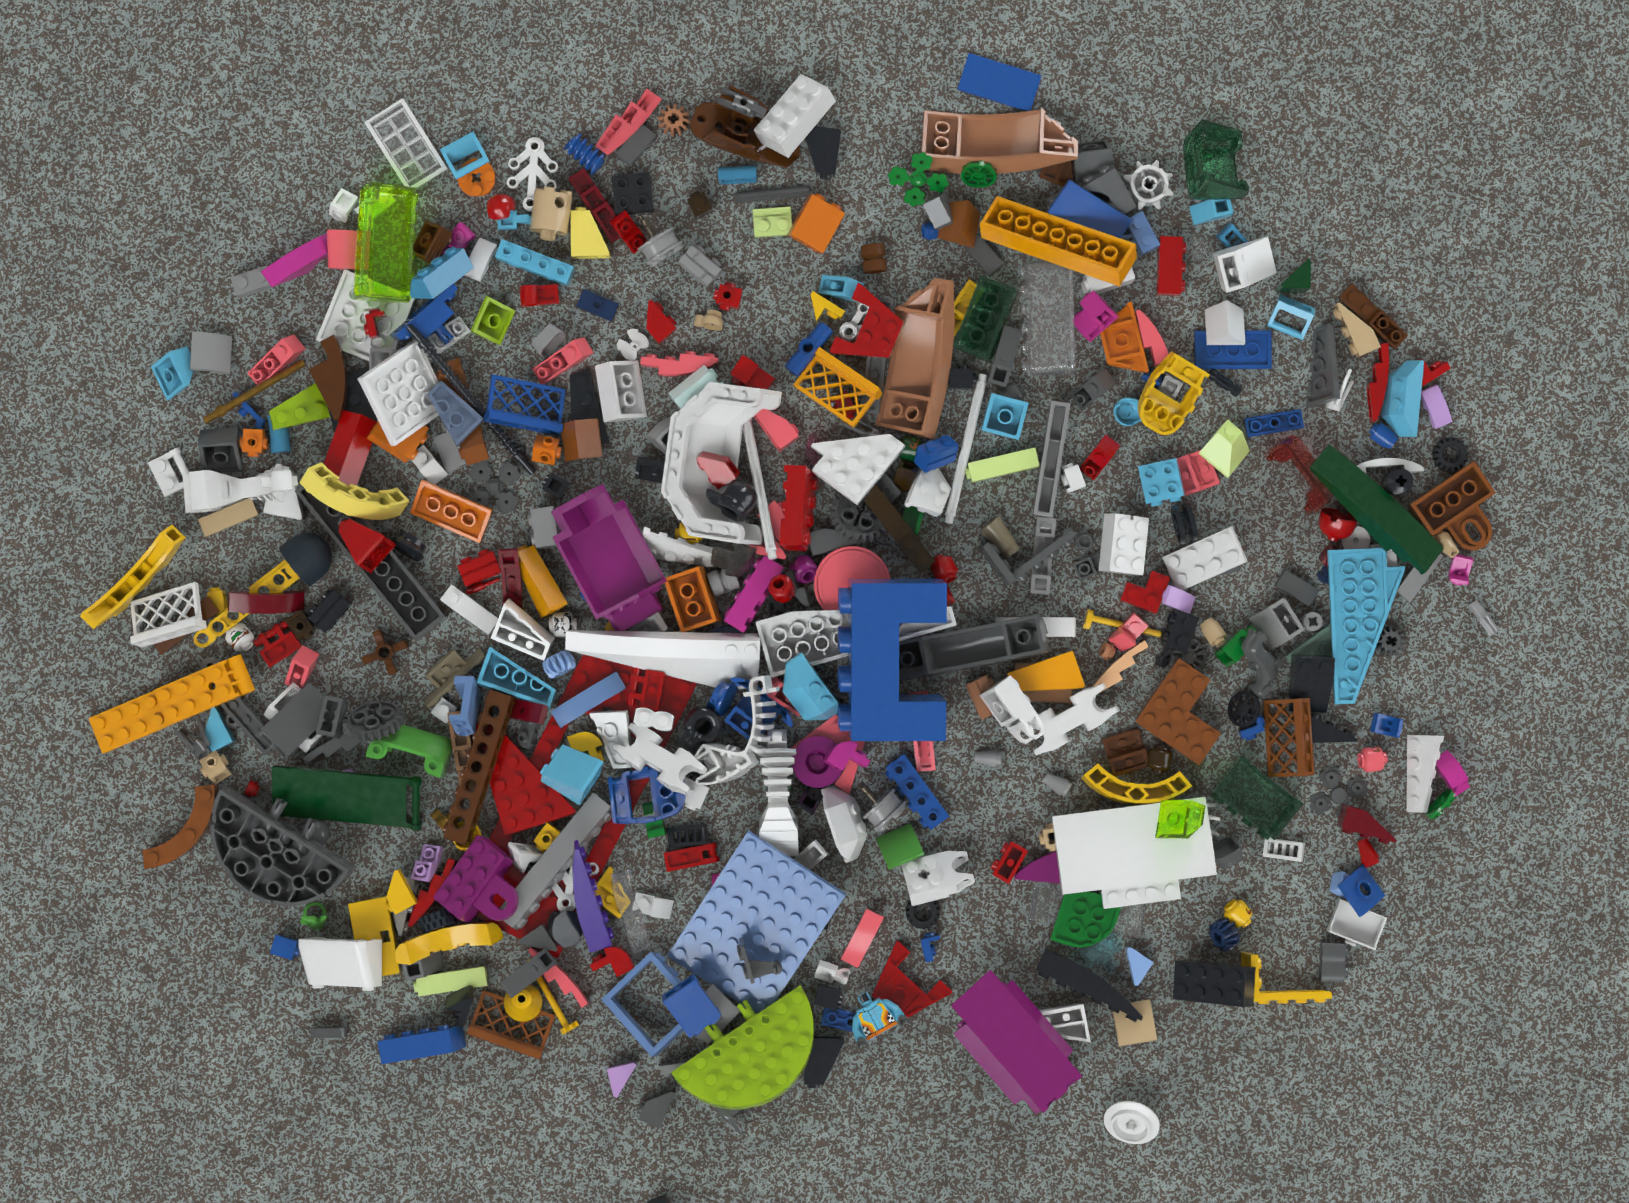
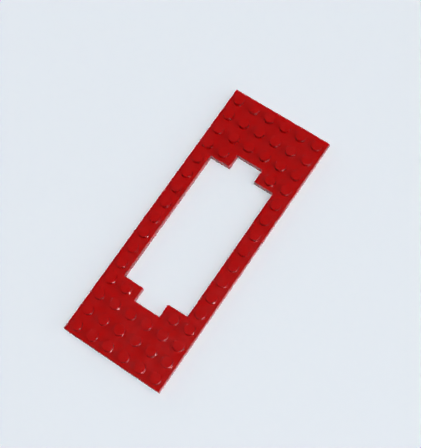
M583 654L557 707L617 672L626 689L587 711L586 714L590 715L591 711H602L604 706L614 711L628 710L629 718L632 719L630 723L635 724L633 722L635 711L637 708H640V700L635 699L634 706L626 705L628 699L626 694L629 692L631 682L629 677L630 674L632 675L633 667ZM641 669L639 676L645 677L646 670ZM665 675L659 711H652H663L672 714L675 717L673 729L669 732H663L654 727L648 728L663 739L659 745L660 747L665 749L697 683ZM638 682L636 693L642 694L643 682ZM553 715L530 758V761L540 772L545 764H550L552 760L551 755L558 748L570 724L568 723L560 728ZM630 731L631 737L636 739V736ZM649 778L629 781L632 812ZM612 818L607 823L605 822L585 861L586 863L598 865V874L591 876V879L595 878L596 883L626 824L613 823ZM499 819L489 839L510 856L508 844L514 834L505 836L501 820ZM512 863L502 878L516 888L528 873H522ZM596 866L591 867L592 872L596 870ZM561 880L558 885L565 893L566 884ZM552 889L550 895L547 898H543L539 903L538 910L529 915L525 926L518 930L513 929L505 921L492 920L480 911L477 912L475 917L488 923H495L502 931L521 939L543 923L548 929L549 916L556 910L560 911L557 907L558 897ZM495 894L493 897L494 904L499 908L506 901L499 894ZM569 900L563 902V906L567 907ZM559 946L557 951H548L552 956L559 958L563 948Z

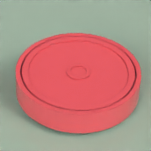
M856 545L841 547L827 554L818 565L814 578L815 596L823 610H838V588H848V579H890L889 571L883 560L870 549Z

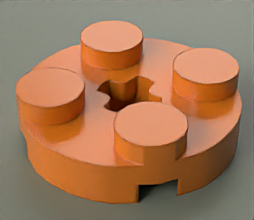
M472 158L471 160L466 161L462 164L460 169L476 161L478 158ZM486 163L457 180L459 187L465 194L471 197H482L492 191L495 186L496 176L493 167ZM480 173L481 181L472 182V175Z

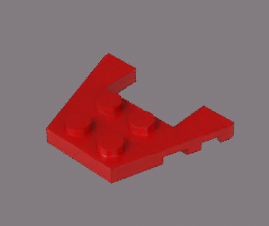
M858 283L851 299L869 306L855 343L836 336L829 352L834 354L890 358L904 321L862 284Z
M897 940L872 996L875 999L879 997L881 1000L888 999L897 1004L906 1017H910L952 994L953 991L939 980L925 994L897 968L910 954V951Z

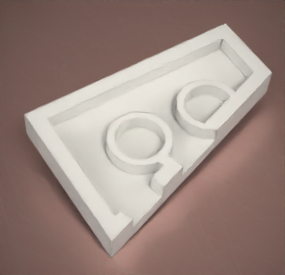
M628 710L591 711L589 713L590 717L596 724L597 733L602 738L605 745L604 749L613 769L632 768L612 749L615 744L623 747L631 746Z

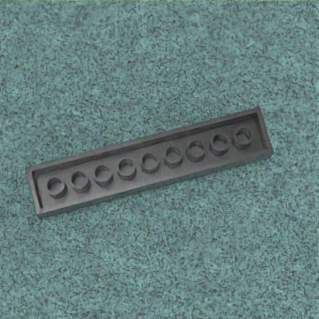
M303 486L295 490L297 495L415 641L422 639L448 618L394 549L372 573L367 572L355 563L338 531L339 525L343 520L351 519L380 533L370 520L348 516L329 507L308 493Z

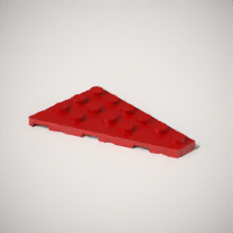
M489 725L486 729L488 735L493 733L492 725ZM506 734L490 780V786L505 836L576 814V809L573 808L562 794L541 782L542 774H540V771ZM485 743L481 746V752L483 754L486 753L488 747Z

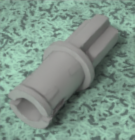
M1478 599L1468 605V608L1478 619L1477 622L1481 623L1490 636L1499 631V628L1489 616L1490 612H1486Z

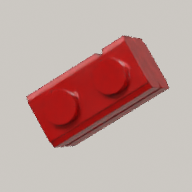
M488 549L479 552L476 558L471 559V556L460 560L461 564L457 565L466 587L501 573L495 552H489Z

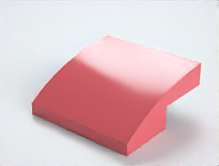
M327 230L328 268L367 270L366 232Z
M1201 450L1177 458L1185 496L1221 484L1216 468L1198 454Z

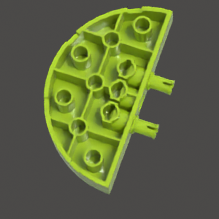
M801 985L760 1013L755 1014L747 1000L743 1001L746 1009H744L741 1003L738 1004L737 1008L746 1021L727 1035L721 1033L716 1023L711 1025L714 1031H712L709 1025L706 1026L704 1029L714 1042L711 1046L671 1072L678 1084L689 1094L706 1104L731 1110L758 1107L773 1101L785 1093L803 1072L813 1047V1016L810 1003Z

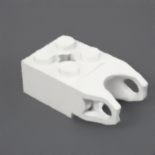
M1011 675L979 695L1001 727L1006 726L1019 742L1027 744L1044 734V726L1039 715L1030 704L1029 697L1023 694L1019 688V683ZM1032 724L1039 727L1038 735H1034ZM1021 730L1029 737L1028 739L1021 737Z
M944 851L916 858L902 864L912 906L947 898L950 894L958 893L975 883L973 874L955 871L957 867L969 860L967 852Z

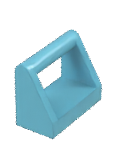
M474 132L440 149L456 180L490 162ZM477 150L480 151L483 157L457 171L452 165L453 163Z
M1280 294L1267 326L1303 340L1315 315V308ZM1282 309L1306 319L1302 331L1274 321L1278 310Z

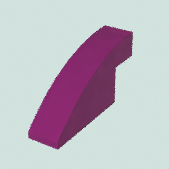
M1056 851L1029 862L1019 869L1013 878L1060 884Z

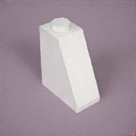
M281 465L282 470H289L290 468ZM292 486V490L284 491V502L268 501L266 499L263 513L304 521L305 516L301 499L295 492L298 487Z

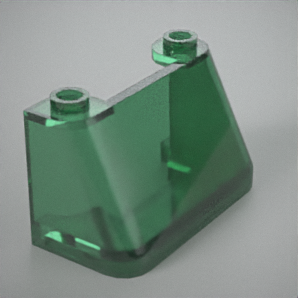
M1202 119L1185 137L1183 154L1187 191L1190 199H1242L1248 194L1249 186L1247 181L1243 179L1238 181L1235 154L1243 146L1241 130Z

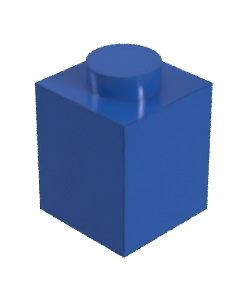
M276 934L270 954L293 960L295 956L299 957L300 955L299 940L282 934Z

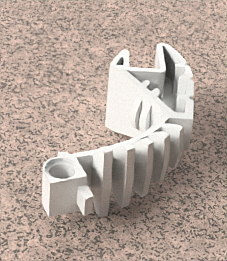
M276 464L270 470H265L264 473H259L255 477L246 479L231 477L211 470L188 472L189 474L182 475L185 513L215 512L238 503L245 498L284 502V491H290L293 489L292 486H298L297 476H291V470H282L281 464Z
M771 675L752 678L749 683L750 692L743 693L744 697H751L753 714L751 735L745 750L717 742L702 744L694 757L697 760H703L709 771L695 780L697 785H711L735 780L745 775L759 763L753 751L759 754L764 753L767 748L757 743L758 741H770L771 736L761 734V730L774 729V724L762 723V718L776 717V712L762 713V706L776 705V701L761 702L760 695L778 692L780 687H772ZM759 681L763 683L762 690L758 688Z
M787 729L767 730V735L771 736L770 741H767L768 749L762 754L758 753L759 756L764 757L760 758V764L767 767L762 768V774L768 776V780H764V785L768 787V792H766L768 804L759 820V837L789 857L799 856L798 817L788 803L789 791L787 786L791 785V779H787V776L793 774V768L787 767L794 764V757L792 756L796 755V749L787 748Z

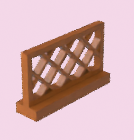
M1310 698L1263 700L1268 777L1314 775ZM1289 703H1293L1294 712L1291 715L1285 710ZM1270 704H1275L1279 709L1275 715L1270 712ZM1281 713L1288 718L1284 725L1277 720ZM1274 722L1280 728L1276 735L1271 731V726ZM1290 722L1295 725L1293 734L1286 729ZM1283 732L1289 737L1285 744L1278 739ZM1292 741L1296 744V751L1294 753L1287 748ZM1275 742L1281 747L1277 754L1273 751L1272 747ZM1284 751L1290 756L1286 764L1279 758ZM1293 760L1297 763L1298 772H1293L1288 767ZM1276 761L1282 766L1278 773H1274Z
M483 990L467 1035L540 1060L556 1015L540 1010L539 1015L532 1020L523 1023L519 1021V1025L509 1028L505 1019L509 1015L504 1016L499 1007L504 1004V997ZM485 995L492 997L496 1003L495 1006L487 1010L483 1005ZM498 1007L502 1018L491 1022L487 1012ZM485 1013L489 1024L483 1027L476 1025L477 1017ZM541 1016L549 1017L548 1026L540 1029L536 1019ZM504 1020L508 1030L502 1033L496 1032L493 1024ZM534 1020L538 1030L528 1035L523 1025ZM522 1026L526 1036L519 1040L515 1039L511 1031ZM546 1029L545 1035L543 1036L541 1031ZM539 1032L543 1039L540 1047L532 1045L529 1038Z

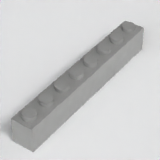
M592 793L515 888L519 898L517 910L510 918L503 921L515 930L525 926L529 915L538 910L539 903L543 898H547L550 895L553 885L563 879L564 872L568 867H572L574 841L578 840L580 847L584 846L586 850L589 846L588 842L592 837L595 838L600 833L601 826L612 818L610 805L595 793ZM507 901L502 904L501 910L506 908Z

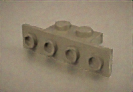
M452 648L424 674L436 686L423 699L428 708L436 705L446 692L449 693L455 687V676H468L469 671L474 666L477 667L483 662L485 655L479 648L465 661Z

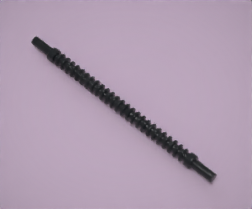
M412 323L408 325L406 329L418 342V347L424 349V353L428 354L427 357H431V362H435L434 366H438V370H442L441 374L446 375L445 379L448 378L449 383H453L452 387H456V391H460L459 395L464 396L463 400L466 399V403L470 404V407L474 408L484 418L487 409L483 408V404H479L480 400H476V396H472L473 392H469V387L466 388L465 383H461L462 379L457 378L458 374L455 375V371H451V366H447L448 362H444L443 357L440 358V353H436L437 349L432 348L433 345L429 344L430 341L426 337L424 338ZM489 422L484 423V425H488V429H492L491 433L496 434L495 438L498 437V441H502V446H506L505 450L510 451L509 454L513 455L512 458L516 462L518 461L529 475H532L536 470L524 457V452L518 450L519 447L514 445L515 442H511L512 438L507 437L508 434L504 433L505 430L500 429L501 425Z

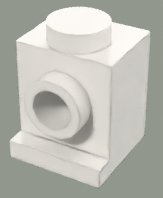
M1073 463L1062 466L1063 475H1061L1064 486L1068 485V489L1065 490L1066 494L1086 486L1079 465L1073 466Z

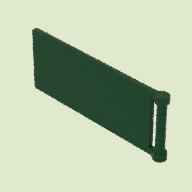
M278 765L272 766V803L274 804L276 798L282 799V803L284 801L287 802L280 816L405 827L414 831L422 828V822L420 821V786L422 785V778L419 776L398 777ZM407 785L412 786L411 821H407Z

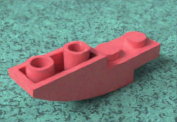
M685 351V354L680 353L679 361H676V357L665 356V359H659L657 355L646 354V357L641 356L640 365L659 368V376L672 377L691 375L703 365L709 369L717 365L719 359L715 358V354L704 353V356L696 355V352Z

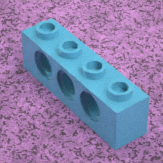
M501 239L495 255L498 261L567 287L575 271L572 265Z

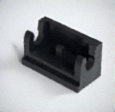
M638 456L635 479L662 483L665 461Z

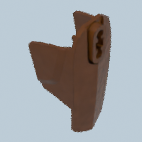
M733 86L727 88L759 102L758 105L767 109L765 116L769 112V109L760 100ZM723 94L719 96V98H724L731 102L734 101V99ZM704 102L695 109L690 122L691 132L698 139L713 147L784 168L792 165L799 157L800 146L788 158L761 144L754 132L755 127L761 122V118L755 116L753 118L718 103Z

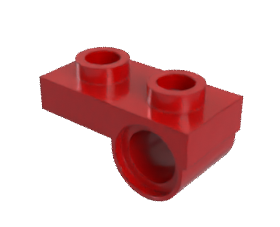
M558 284L523 285L519 287L521 307L560 304Z

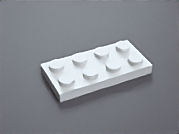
M1233 526L1162 557L1174 586L1180 590L1188 589L1248 562Z

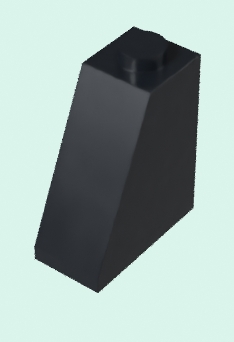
M815 126L805 137L815 173L820 176V179L831 180V177L835 178L841 129Z
M814 1036L811 1055L804 1073V1084H807L808 1088H820V1085H824L844 1044V1037Z

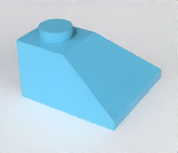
M188 347L168 352L151 366L167 401L189 386L193 370H190L191 353Z

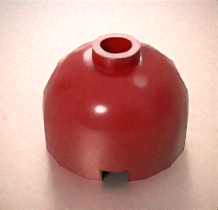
M1323 508L1319 515L1318 524L1323 534L1327 535V539L1337 542L1339 539H1346L1353 534L1358 521L1351 513L1348 512L1345 515L1340 513L1339 511L1341 510Z

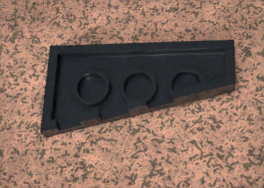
M589 370L571 374V421L598 419L601 445L609 444V438Z

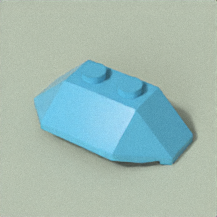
M1423 360L1405 361L1388 376L1381 417L1399 437H1417L1424 368Z
M799 653L786 663L782 692L804 720H828L832 716L837 715L838 704H841V702L803 653Z

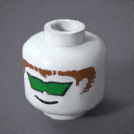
M237 623L226 631L225 640L235 651H247L253 646L254 634L245 624Z

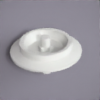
M1117 1102L1111 1105L1104 1115V1124L1108 1132L1116 1139L1129 1144L1147 1143L1154 1139L1159 1132L1160 1123L1157 1115L1149 1107L1138 1102Z

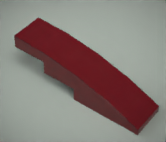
M581 168L568 177V180L610 242L614 243L620 239V236L610 223L616 217V214L586 170Z

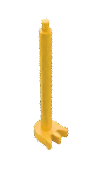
M1087 609L1083 628H1091L1092 621L1118 628L1123 622L1093 615L1094 611ZM1146 628L1142 632L1143 634L1160 637L1162 634L1161 631Z
M542 975L537 978L539 986L563 1026L560 1030L562 1035L579 1026L577 1020L571 1024L568 1023Z

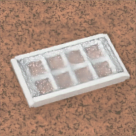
M403 98L364 122L408 193L447 170L444 162Z

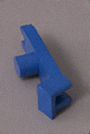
M236 391L232 393L235 398L240 396ZM246 401L241 403L243 407L238 410V413L242 417L250 413L256 420L254 427L264 430L263 427L267 420L262 419Z

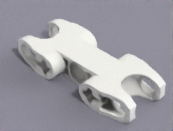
M1104 683L1085 688L1069 697L1074 706L1055 715L1051 707L1038 714L1044 726V742L1034 750L1035 755L1053 751L1068 743L1070 740L1066 732L1084 723L1087 730L1090 731L1102 725L1109 717L1119 711L1117 706L1104 710L1096 705V695L1106 688ZM1031 725L1033 729L1039 730V727L1037 725Z
M630 723L628 728L636 736L635 743L629 747L615 744L612 748L614 752L623 758L629 766L638 771H641L645 764L660 772V775L657 777L658 782L674 792L690 796L692 791L683 783L684 777L693 771L705 774L707 768L683 748L679 747L674 754L659 746L663 739L658 734L646 727Z

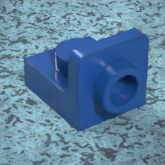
M935 932L923 934L924 938H920L925 962L934 961L933 956L936 955L934 944L930 945L929 942L940 939L939 934L935 935Z

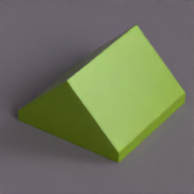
M485 296L470 331L479 337L501 345L515 310Z

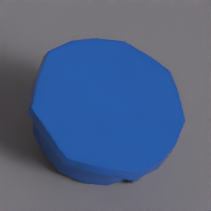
M721 681L716 686L706 707L714 709L718 716H724L734 700L738 689L737 685L733 681L730 683Z

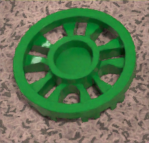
M979 160V163H972L970 161V163L968 162L967 165L962 167L961 180L970 187L985 188L991 186L996 181V168L994 169L989 162L985 164L981 160Z
M1451 789L1442 792L1430 804L1425 815L1430 819H1436L1438 816H1441L1444 808L1450 807L1456 794Z

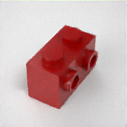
M1011 840L1009 843H1004L1000 850L1002 853L1000 859H995L990 867L993 870L991 874L1007 884H1010L1028 850Z

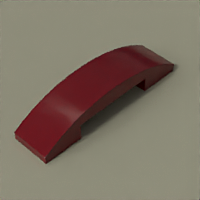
M518 548L498 549L503 605L508 599H511L523 610Z
M285 591V593L229 592L228 611L252 614H277L304 610L305 591Z

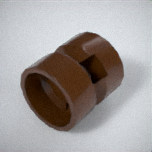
M884 243L860 246L861 257L865 259L862 262L863 274L887 271V261L883 258L886 254Z

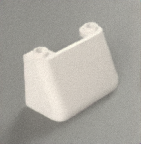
M324 937L299 939L298 947L308 984L312 985V988H324V985L362 987L363 991H373L374 987L382 986V939L368 941L364 939H327Z

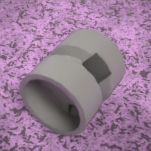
M732 564L723 567L721 572L715 570L707 573L714 596L725 593L726 589L732 591L740 588Z

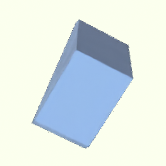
M1126 946L1132 982L1134 986H1138L1154 962L1130 946Z

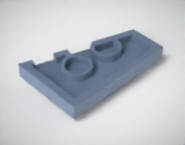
M440 381L428 393L431 403L456 447L483 422L484 418L444 382Z

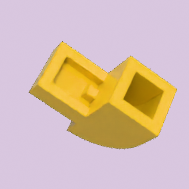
M580 732L567 737L571 748L580 752L588 750L590 756L604 761L602 751H597L596 748L604 744L597 735L591 732Z

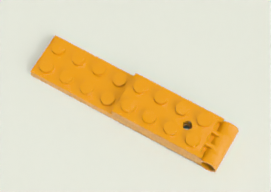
M239 654L88 719L101 752L104 754L255 691L242 655ZM213 683L216 685L215 689L212 687Z

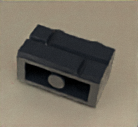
M328 589L321 597L323 601L319 605L315 604L308 612L310 614L308 619L324 633H328L352 606V603L336 589L331 591Z

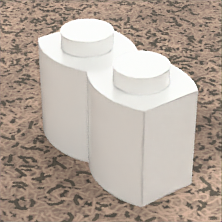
M637 708L633 722L641 727H654L659 731L669 732L673 729L675 717L668 712H654L648 708Z

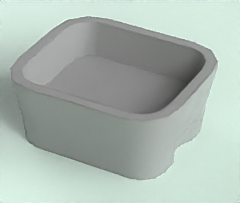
M550 323L531 344L543 359H546L564 341L566 334Z

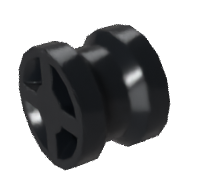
M772 598L769 603L770 611L774 615L784 614L788 610V603H780Z

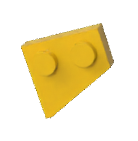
M609 866L597 882L598 890L595 891L597 895H601L603 906L601 907L620 919L631 902L614 875L612 867Z

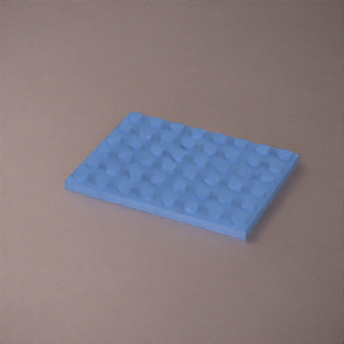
M748 830L667 956L711 985L714 984L717 989L742 1005L743 1001L747 1000L753 1011L760 1013L775 1003L844 899L846 893ZM743 937L749 960L776 962L775 960H777L782 965L781 973L777 975L771 973L755 978V983L751 984L750 979H746L743 972L742 963L745 962L744 960L740 961L737 945L740 944L739 938Z

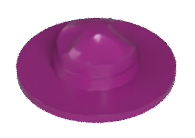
M813 736L806 738L795 748L796 755L792 756L794 757L792 768L796 777L803 784L814 788H822L838 779L842 771H838L823 762L829 749L836 744L834 741L823 736Z

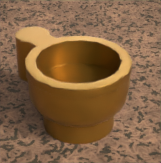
M436 809L430 814V817L443 830L445 824L449 821L450 815L447 813L444 816Z

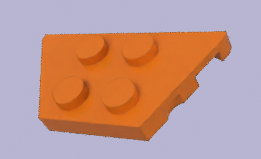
M1131 301L1121 311L1116 312L1119 317L1102 331L1100 336L1108 365L1149 373Z

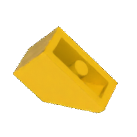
M401 869L394 871L386 896L388 901L386 905L391 913L394 912L395 915L418 903Z

